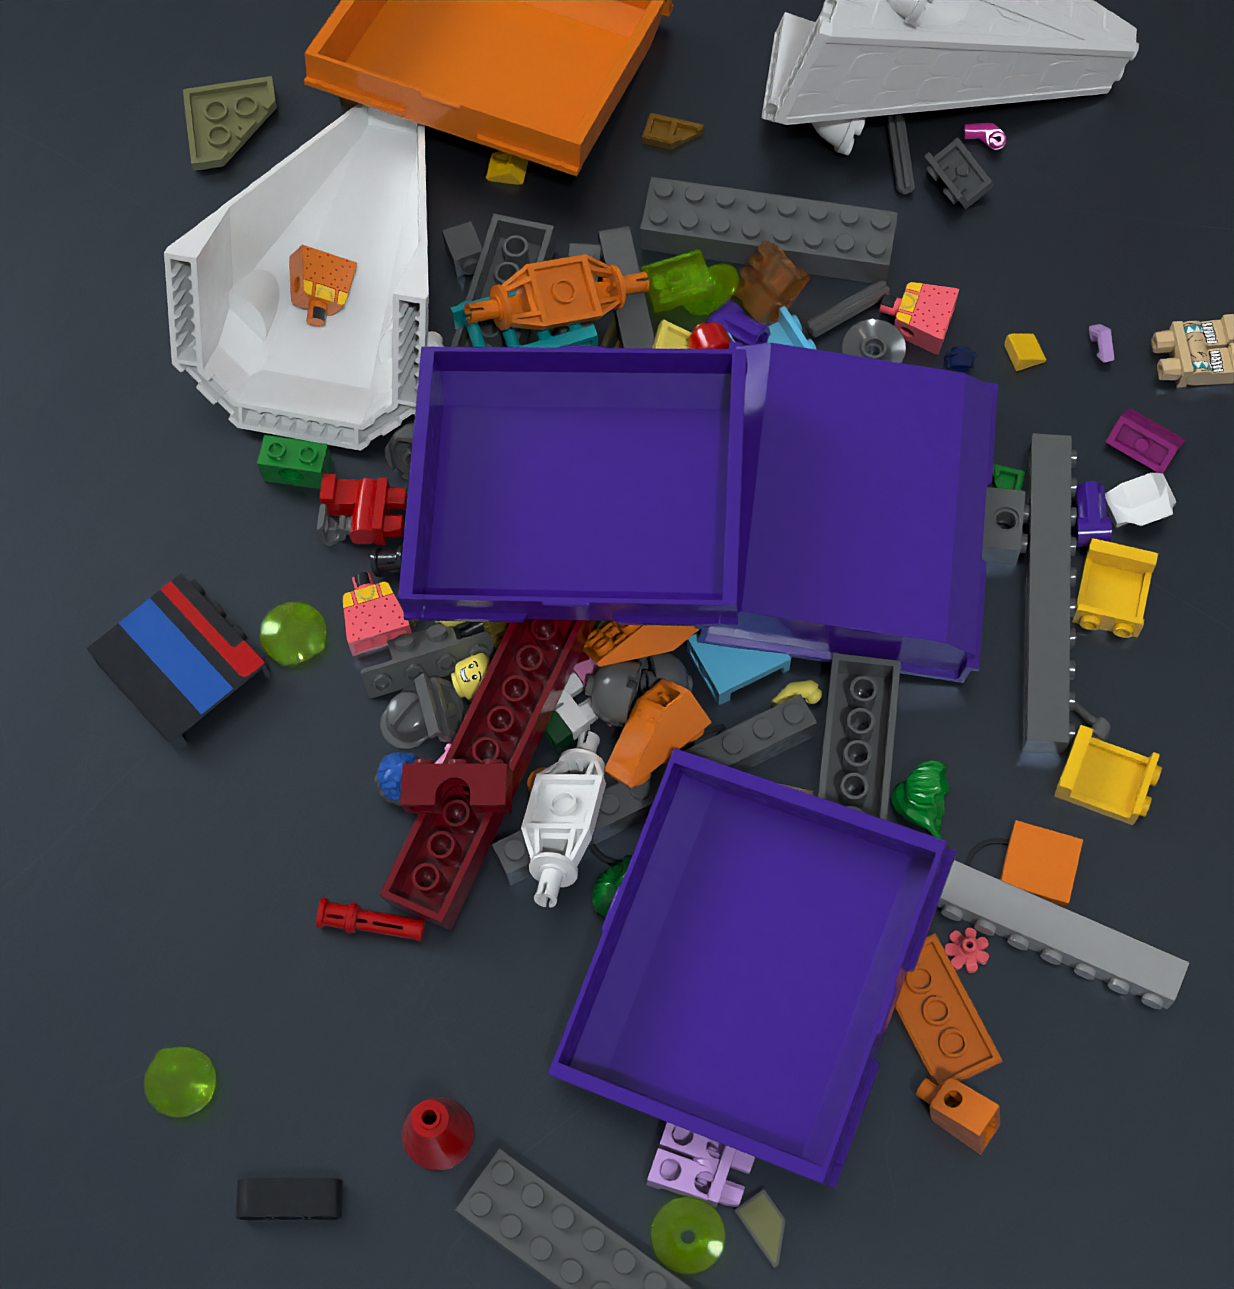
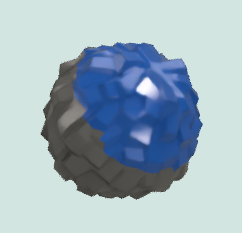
M396 752L382 758L375 776V783L378 785L380 796L387 802L400 806L403 764H414V760L421 759L417 754Z

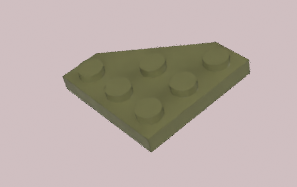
M272 76L183 89L193 171L225 166L275 111L277 101Z

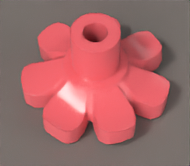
M967 928L964 936L957 930L950 934L949 940L951 943L946 944L944 950L947 956H954L951 964L956 971L965 965L968 973H975L978 969L977 962L981 965H985L988 962L989 954L982 951L987 949L989 945L988 940L985 937L976 939L975 929Z

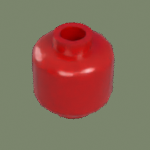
M701 323L694 328L690 335L688 348L729 349L730 341L733 342L725 327L720 323Z

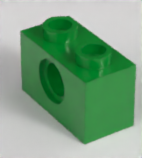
M264 435L257 462L263 481L321 489L323 473L330 474L333 464L328 444Z

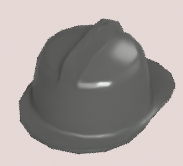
M416 685L404 688L392 698L381 716L380 728L383 737L390 745L398 749L417 747L429 737Z

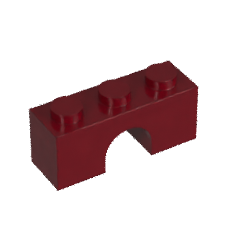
M416 759L414 764H403L400 806L408 814H442L445 795L451 789L462 786L470 789V806L477 814H511L514 773L509 765L504 764V761L500 759H484L483 764H469V761L465 759H450L448 764H435V761L430 759Z

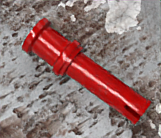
M322 897L317 911L316 928L323 929L324 926L345 929V933L348 934L361 930L414 939L421 942L425 928V919L420 920L364 910L354 902H351L350 905L329 902L328 898ZM376 922H381V923H386V924H392V925L403 926V928H402V927L391 926V925L379 924V923H376Z

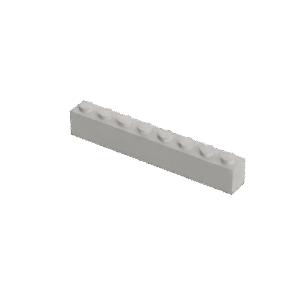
M955 860L937 907L949 919L968 921L974 924V928L983 934L993 936L995 933L1008 939L1007 942L1017 949L1027 950L1029 948L1040 953L1041 958L1049 963L1068 965L1074 968V972L1077 975L1090 980L1094 978L1108 983L1107 986L1117 993L1128 994L1129 992L1142 998L1141 1001L1145 1005L1154 1009H1162V1007L1168 1009L1175 1002L1189 966V962Z

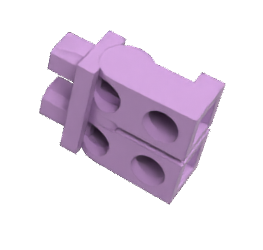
M667 1122L646 1185L657 1189H665L715 1208L718 1203L738 1207L745 1187L726 1180L729 1169L733 1168L749 1174L755 1157Z

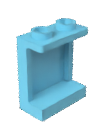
M698 633L687 639V652L718 705L729 701L732 692L779 669L783 673L790 669L792 657L789 654L698 643Z

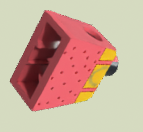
M910 282L907 284L903 298L884 294L879 312L896 317L894 326L902 333L906 341L939 355L956 306L959 289Z
M369 572L358 573L352 577L355 590L342 596L346 636L352 656L387 646L388 640L395 639L403 634L412 633L409 621L404 620V612L388 582L374 584Z

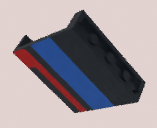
M182 573L86 648L98 666L176 752L187 744L182 736L184 732L257 672L260 671L266 678L270 676L266 666L269 660L261 649L257 646L252 649L245 642L248 637L236 623L230 626L224 619L227 615L220 605L215 601L210 604L203 597L206 595V592L195 579L189 582Z

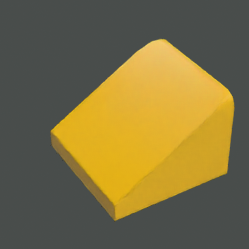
M503 151L494 152L491 154L486 179L493 182L521 185L524 183L528 160Z
M1012 333L1006 336L1004 347L1016 372L1046 362V358L1034 334Z

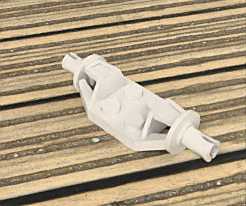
M583 731L578 736L576 748L564 751L557 763L536 774L521 826L531 858L529 872L533 878L539 881L534 901L542 907L547 906L548 897L550 898L549 907H554L557 904L560 887H568L574 884L578 877L577 866L593 836L606 782L604 779L605 763L596 754L600 738L597 734L588 731L586 741H584L586 732Z

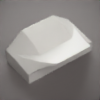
M1149 473L1119 484L1105 494L1106 511L1115 528L1128 523L1143 526L1173 515V507L1176 505L1175 497L1163 473Z

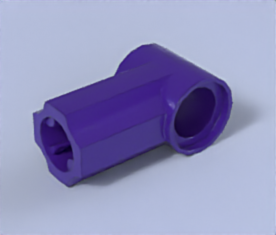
M724 300L704 322L720 323L731 334L734 341L743 343V346L767 343L771 335L769 327L746 316L743 310L730 300Z
M1092 481L1077 485L1075 495L1077 516L1075 527H1073L1076 547H1089L1092 538L1111 542L1112 525L1110 518L1106 517L1104 485Z

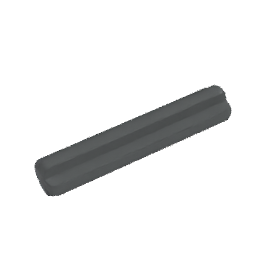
M901 114L888 115L886 121L896 188L901 195H907L914 191L915 183L905 118Z
M879 280L807 321L806 327L808 332H810L812 337H818L883 300L884 294L890 295L889 286L884 280Z

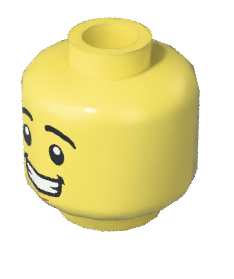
M478 653L457 662L455 672L451 673V678L460 698L465 697L468 701H473L491 663L488 655Z

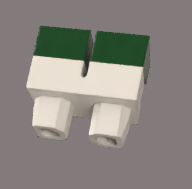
M575 672L571 673L543 733L558 755L568 749L569 744L576 740L581 732L585 731L587 735L588 731H590V724L598 719L591 708V697L579 705L573 700V697L584 691V685Z

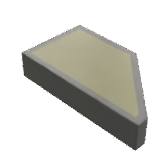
M763 1189L736 1208L734 1213L774 1270L779 1265L786 1219L765 1189Z

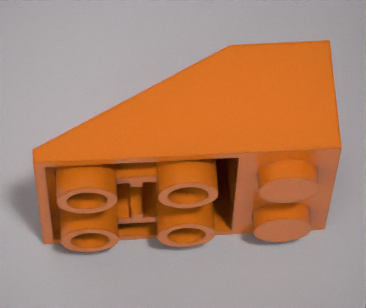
M610 621L602 629H595L590 633L582 652L599 667L674 651L700 629L695 628V626L617 625L615 621Z
M663 678L637 699L604 771L607 775L629 788L639 786L650 778L653 770L661 764L669 762L674 748L680 749L686 743L700 738L705 731L704 729L712 722L689 689Z

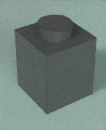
M472 221L442 230L445 249L456 277L474 274L482 246Z

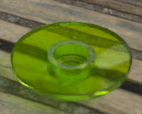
M723 263L708 267L699 273L690 282L684 293L683 304L686 310L693 315H705L723 306L732 297L738 286L739 275L736 269L730 264Z
M692 1197L678 1198L663 1206L655 1216L651 1227V1243L656 1256L666 1267L678 1273L694 1274L706 1270L719 1258L725 1243V1228L718 1212L707 1202ZM684 1231L694 1233L695 1240L691 1244L682 1242L681 1234Z

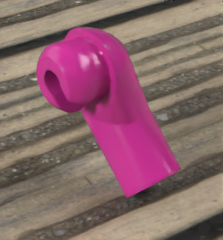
M993 123L963 125L964 140L980 139L989 148L994 150L1001 149L1006 143V135Z

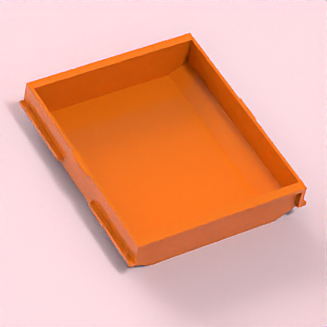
M341 0L304 53L307 75L304 79V85L577 176L649 51L662 16L669 17L674 5L672 0Z

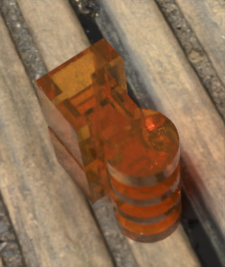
M763 240L758 247V251L762 256L758 254L751 256L749 263L753 268L744 266L740 271V275L744 280L736 278L730 285V289L744 302L743 306L757 322L761 324H774L778 322L779 308L785 306L788 309L792 304L789 299H795L811 276L803 269H798L786 257L780 247L770 241Z

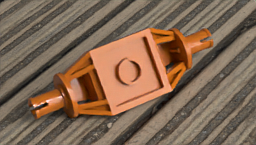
M587 254L526 264L502 285L492 286L490 300L465 303L464 313L465 315L471 314L470 317H466L469 324L493 319L501 331L507 330L510 327L545 330L599 320L611 310L623 308L626 295L648 292L650 282L649 280L642 281V279L648 277L644 271L623 276L616 265H607ZM593 276L603 277V282H595ZM517 290L516 295L508 296V293Z

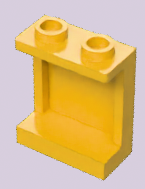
M1092 538L1085 556L1076 599V611L1072 622L1080 624L1081 627L1088 630L1102 629L1111 631L1118 637L1138 638L1144 626L1145 619H1143L1158 553Z
M1080 725L1074 737V742L1069 751L1054 797L1134 825L1139 815L1146 816L1150 807L1152 797L1146 795L1150 785L1156 786L1161 774L1162 767L1157 765L1160 754L1153 752L1150 757H1146L1091 737L1094 729Z

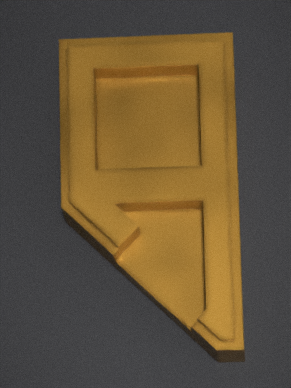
M650 113L642 135V143L672 150L703 135L704 125Z

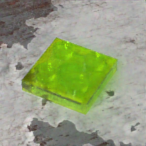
M701 249L641 267L642 272L644 271L648 275L644 280H649L650 282L648 293L655 313L671 310L675 307L694 301H701L716 295Z

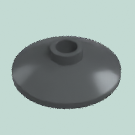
M869 319L856 323L846 332L842 343V353L902 363L906 354V343L902 333L894 325L883 320ZM875 351L878 355H870L868 352Z

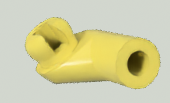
M812 680L791 682L770 703L775 707L801 694L807 703L815 704L822 698V691L818 688L819 684Z

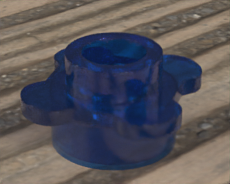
M953 347L951 352H947L946 356H944V361H948V369L968 370L974 367L975 357H978V353L970 352L969 347Z

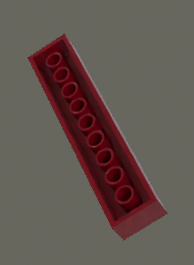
M526 619L523 623L510 622L442 764H448L450 759H465L469 761V764H483L484 759L503 760L504 764H508L514 773L513 799L594 627L595 620ZM460 786L451 789L444 797L442 814H418L379 896L390 905L451 931L505 814H477L470 806L469 788Z

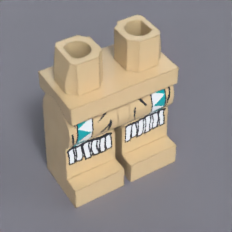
M1234 314L1223 315L1221 320L1187 321L1184 323L1182 321L1172 322L1169 330L1154 333L1151 339L1153 352H1169L1170 357L1160 359L1157 364L1159 380H1175L1177 388L1186 387L1187 384L1197 386L1234 383Z

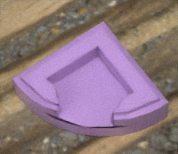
M1101 324L1089 326L1091 342L1097 341L1098 358L1103 362L1115 360L1111 329Z

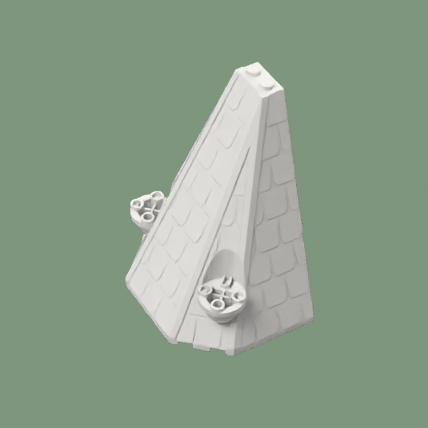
M825 0L816 22L786 12L784 13L774 36L761 118L785 125L812 123L816 132L825 141L834 146L835 152L848 156L853 147L854 134H861L865 124V117L1108 94L1113 83L1121 79L1125 65L1129 60L1133 61L1139 49V43L1136 42L1137 28L1094 0Z
M358 103L165 250L164 261L172 364L180 372L186 370L198 382L196 388L213 405L217 402L221 404L231 414L229 420L237 428L361 451L370 444L371 440L381 434L383 436L400 426L402 420L412 414L415 415L421 347H444L442 336L437 332L428 331L429 286L425 125ZM302 244L357 262L356 271L344 307L333 316L326 315L325 325L323 326L308 324L306 322L308 309L296 306L291 302L289 256Z

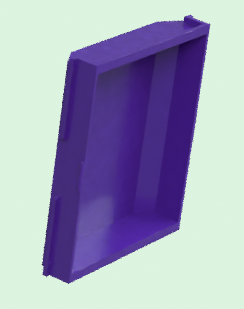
M730 341L729 349H746L748 359L745 378L738 562V627L695 626V628L700 629L697 642L738 649L789 654L790 657L829 663L832 661L833 653L901 661L900 673L963 683L971 670L979 671L987 565L982 560L986 490L992 483L998 383H984L961 372L784 344L764 343L743 346V343Z
M561 346L560 348L421 347L398 600L404 610V620L523 623L526 619L615 621L617 625L738 627L737 589L745 378L748 368L746 349L606 348L605 346Z
M674 748L622 884L617 887L604 920L600 941L548 1075L836 1189L880 1068V1064L876 1061L878 1052L907 972L915 971L957 850L949 848L945 840Z

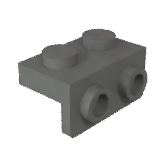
M958 137L934 157L930 152L924 155L930 163L926 169L936 182L940 179L945 182L947 187L943 191L953 204L959 201L967 209L996 186Z

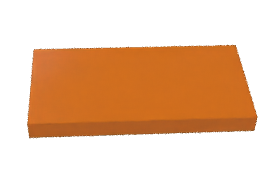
M936 933L926 937L915 971L907 972L894 1010L928 1077L943 1086L949 1077L963 1082L1001 1064L1003 1060Z

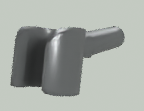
M1076 701L1074 711L1092 726L1091 729H1094L1091 737L1105 742L1110 735V723L1104 718H1096L1094 715H1091Z

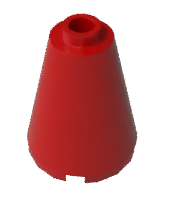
M433 1097L421 1101L411 1109L405 1118L402 1127L404 1149L411 1160L424 1169H451L462 1162L472 1148L474 1139L473 1121L468 1111L452 1099Z

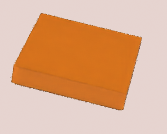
M1015 820L1000 880L1049 902L1067 907L1071 897L1083 839Z

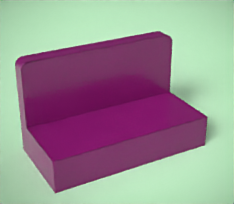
M1129 408L1118 419L1106 443L1152 470L1164 474L1175 454L1186 440Z

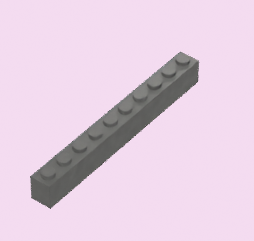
M1032 433L1027 448V504H1030V515L1028 524H1026L1028 541L1025 565L1022 751L1064 754L1068 744L1073 743L1075 737V723L1069 722V711H1074L1075 691H1070V679H1074L1076 663L1075 659H1070V648L1075 646L1076 630L1075 628H1070V617L1075 616L1076 598L1070 597V587H1074L1076 582V567H1071V556L1074 557L1076 553V537H1071V527H1075L1077 509L1076 507H1071V497L1076 495L1077 478L1071 477V468L1076 466L1077 449L1072 448V436Z
M800 694L684 751L744 772L815 737L817 721ZM668 763L658 766L651 772L650 778L639 786L629 788L619 782L604 790L593 836L587 848L646 820ZM522 830L492 844L495 858L510 886L532 876L529 872L531 858Z

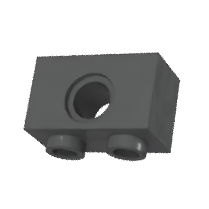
M987 487L982 560L1016 565L1019 554L1026 552L1028 534L1022 533L1023 523L1028 524L1030 515V504H1025L1026 491ZM1006 523L1011 529H1002L997 524Z

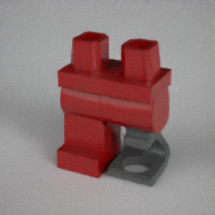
M323 473L319 498L321 505L317 523V534L320 542L326 546H333L345 540L347 535H350L351 541L355 544H372L375 542L376 545H386L387 537L404 536V516L391 515L390 509L406 510L408 496L406 488L390 487L388 478H378V480L371 478L347 480L337 479L336 474ZM330 516H340L339 523Z

